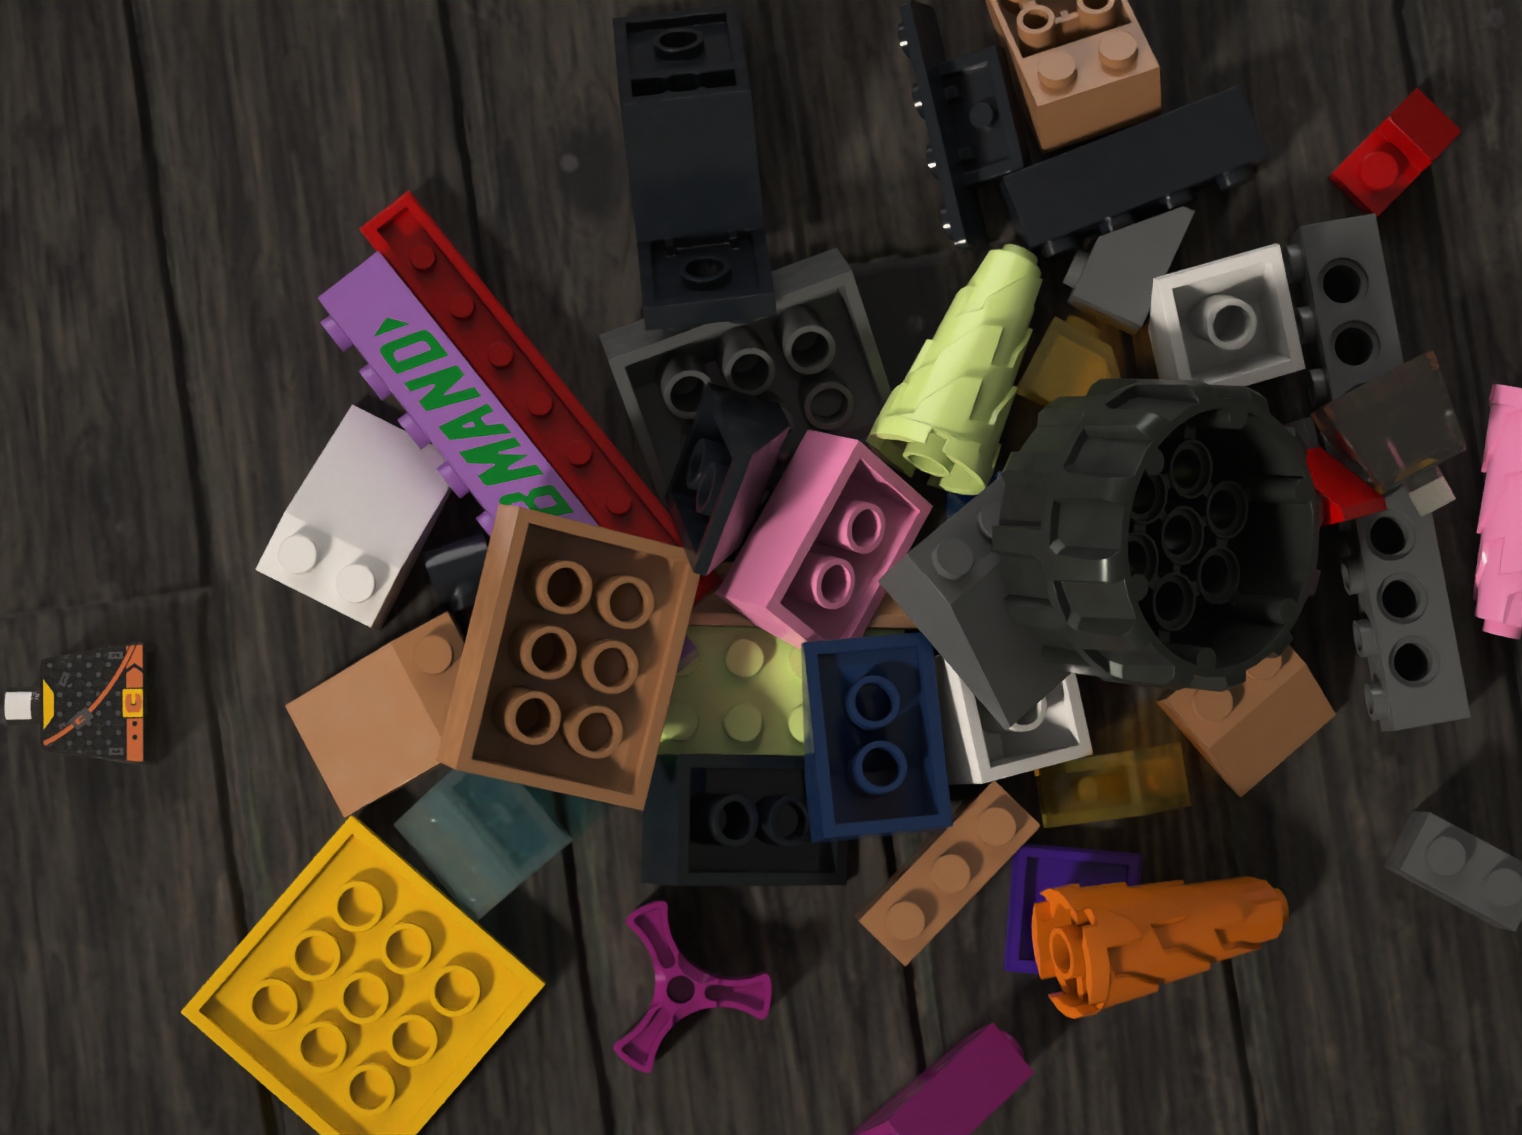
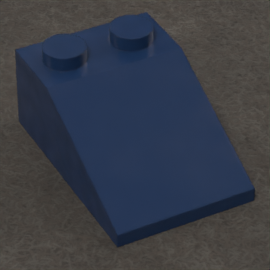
M922 632L803 642L801 644L804 766L811 843L935 832L952 827L953 822L933 645Z

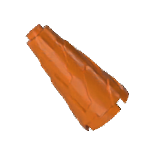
M1248 876L1185 884L1183 880L1127 886L1125 882L1080 887L1079 883L1049 888L1039 893L1047 901L1034 903L1032 942L1041 980L1057 977L1062 988L1060 992L1048 994L1049 998L1066 1017L1077 1019L1097 1015L1102 1009L1158 992L1160 985L1210 970V964L1262 949L1261 943L1278 938L1283 926L1288 922L1289 908L1287 900L1280 889L1273 888L1266 880Z

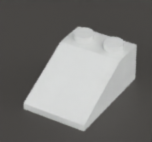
M352 405L284 512L255 570L373 629L381 631L452 491L451 487L437 471V468L446 461L432 444H428L421 450L406 431Z

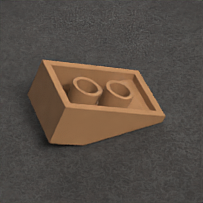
M449 612L443 613L391 641L285 705L344 818L445 765L436 760L466 636L455 615Z

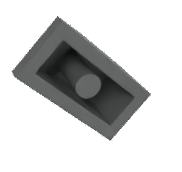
M1182 206L1098 237L1089 253L1078 248L1062 282L1073 288L1066 305L1134 336L1143 326L1151 308L1153 278L1166 275L1195 211Z

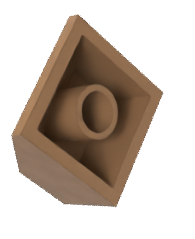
M1290 645L1287 646L1279 657L1265 658L1256 666L1246 670V681L1234 688L1223 692L1189 688L1180 690L1169 689L1156 700V703L1239 798L1245 795L1336 715L1308 666Z

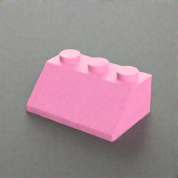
M807 430L716 595L757 627L800 650L803 642L862 637L887 592L878 580L908 553L933 506L859 440Z

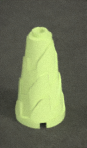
M1005 244L1002 250H990L967 286L961 288L955 295L933 339L925 341L904 381L891 392L866 440L871 450L890 466L911 478L915 469L918 468L931 474L927 485L952 493L978 495L987 488L1002 446L999 444V440L1018 389L1013 384L1033 329L1029 328L1035 311L1034 304L1043 280L1040 278L1042 273L1037 266L1038 258L1032 252L1013 244Z

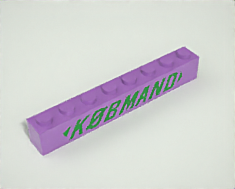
M379 251L318 297V300L329 314L320 322L343 352L354 345L368 364L359 370L360 374L382 401L393 394L405 409L406 413L397 419L421 450L432 443L446 461L437 468V471L460 499L471 492L485 510L476 517V520L490 537L499 504L519 506L599 527ZM687 635L685 636L677 673L699 657L696 646Z

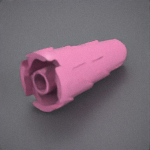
M1493 384L1489 398L1490 414L1481 472L1487 474L1477 526V533L1481 534L1473 588V600L1476 601L1474 616L1485 619L1482 631L1520 639L1522 634V388Z

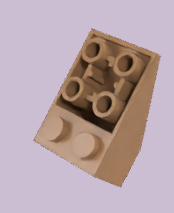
M985 0L1000 46L1005 48L1012 81L1021 108L1042 155L1162 115L1160 66L1128 0Z

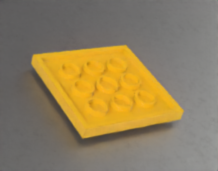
M351 815L189 1001L181 1013L320 1135H417L547 982L355 815Z

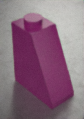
M994 1023L988 1024L965 1036L849 1135H970L1034 1074V1071L1024 1061V1053L1018 1042L1005 1031L999 1030Z

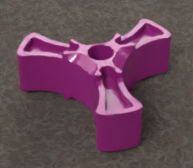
M658 899L646 903L633 910L625 919L626 925L646 945L655 971L654 996L647 1013L632 1030L619 1037L613 1046L616 1054L627 1064L638 1071L650 1073L654 1066L657 1049L666 1033L682 1018L698 1010L729 1007L747 1012L760 1020H764L770 1010L772 993L771 978L767 971H761L749 976L727 977L711 973L696 965L684 954L674 938L669 920V903L666 899Z

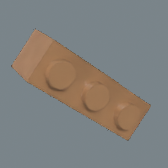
M995 780L980 784L952 813L953 826L935 831L854 915L905 967L1041 826Z

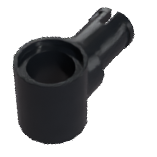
M483 530L423 552L428 574L442 606L449 604L452 613L459 611L466 632H468L489 546Z

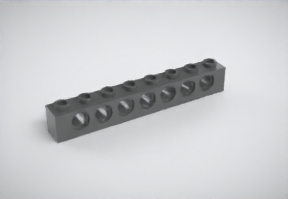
M1375 213L1300 226L1289 236L1290 245L1283 247L1286 277L1290 284L1297 283L1301 307L1295 308L1294 312L1300 344H1309L1313 369L1306 372L1307 392L1313 408H1323L1404 365ZM1326 274H1337L1346 279L1351 289V296L1347 303L1334 302L1325 294L1323 279ZM1348 335L1358 341L1362 348V360L1359 365H1347L1337 357L1335 352L1337 336ZM1399 388V389H1397V390H1395V391H1393V392L1399 393L1400 390H1401V388ZM1408 390V392L1406 393V396H1409V397H1410V393H1409V390ZM1389 393L1386 401L1387 404L1393 405L1397 395ZM1404 397L1400 408L1410 410L1412 405L1411 399ZM1381 404L1372 407L1374 414L1379 415L1381 413ZM1384 407L1383 417L1387 418L1391 407ZM1399 410L1395 419L1398 422L1406 423L1409 414ZM1412 414L1409 419V425L1416 427L1414 414ZM1374 416L1372 428L1377 426L1378 417ZM1384 419L1380 421L1378 427L1379 430H1382L1385 422ZM1338 420L1336 426H1343L1345 433L1348 428V422ZM1335 422L1328 425L1327 428L1333 426ZM1395 423L1392 428V434L1402 436L1405 428L1404 425ZM1352 424L1348 433L1358 437L1362 428ZM1337 427L1339 433L1341 434L1343 432V428ZM1408 427L1405 438L1415 440L1417 430ZM1365 428L1362 433V439L1373 440L1374 430ZM1333 429L1332 431L1334 435L1337 436L1338 434H1336L1335 429ZM1328 430L1319 432V446L1359 477V468L1353 467L1350 463L1353 459V452L1348 450L1341 452L1340 448L1336 446L1343 444L1344 435H1341V438L1337 440H1332L1334 437L1331 431L1327 433L1326 431ZM1391 436L1388 446L1394 449L1399 448L1400 438ZM1348 437L1345 447L1352 450L1356 449L1357 439ZM1404 440L1401 450L1411 453L1414 446L1413 442ZM1361 441L1358 451L1365 454L1369 453L1370 443ZM1416 445L1414 454L1422 457L1421 451L1417 448L1418 445ZM1387 449L1385 460L1394 462L1397 455L1396 451ZM1400 453L1397 463L1401 465L1409 461V455ZM1357 454L1354 464L1359 466L1366 456ZM1386 463L1385 474L1391 475L1392 464ZM1424 467L1385 488L1383 486L1380 491H1377L1385 498L1387 510L1333 524L1336 532L1344 531L1348 557H1342L1341 559L1342 579L1347 594H1356L1360 619L1353 621V638L1359 657L1368 658L1372 682L1365 683V702L1371 720H1379L1381 732L1471 718L1433 514L1430 511L1423 515L1411 492L1427 484ZM1386 477L1385 485L1387 484L1389 477ZM1377 520L1389 523L1396 531L1397 545L1391 554L1379 552L1371 542L1370 531ZM1390 582L1402 586L1409 597V607L1400 618L1389 614L1383 606L1382 594ZM1403 645L1412 647L1418 653L1421 660L1420 671L1411 681L1402 678L1394 666L1395 654Z

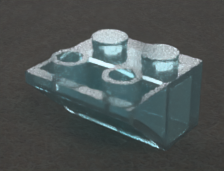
M455 769L436 783L393 824L466 914L475 922H478L574 842L573 838L530 786Z

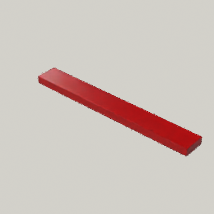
M410 190L359 228L376 252H380L599 527L684 548L670 514ZM714 569L706 576L700 575L692 609L721 586L723 581Z

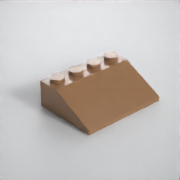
M499 504L436 761L463 772L644 811L700 574L693 573L684 548L519 506Z

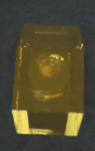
M1069 315L1066 322L1055 316L1048 325L1016 385L1018 387L1016 393L1045 408L1060 396H1086L1090 386L1100 379L1122 378L1112 346L1099 340L1102 335L1100 329L1075 316Z
M1180 742L1081 757L1034 770L1044 828L1143 816L1191 806Z

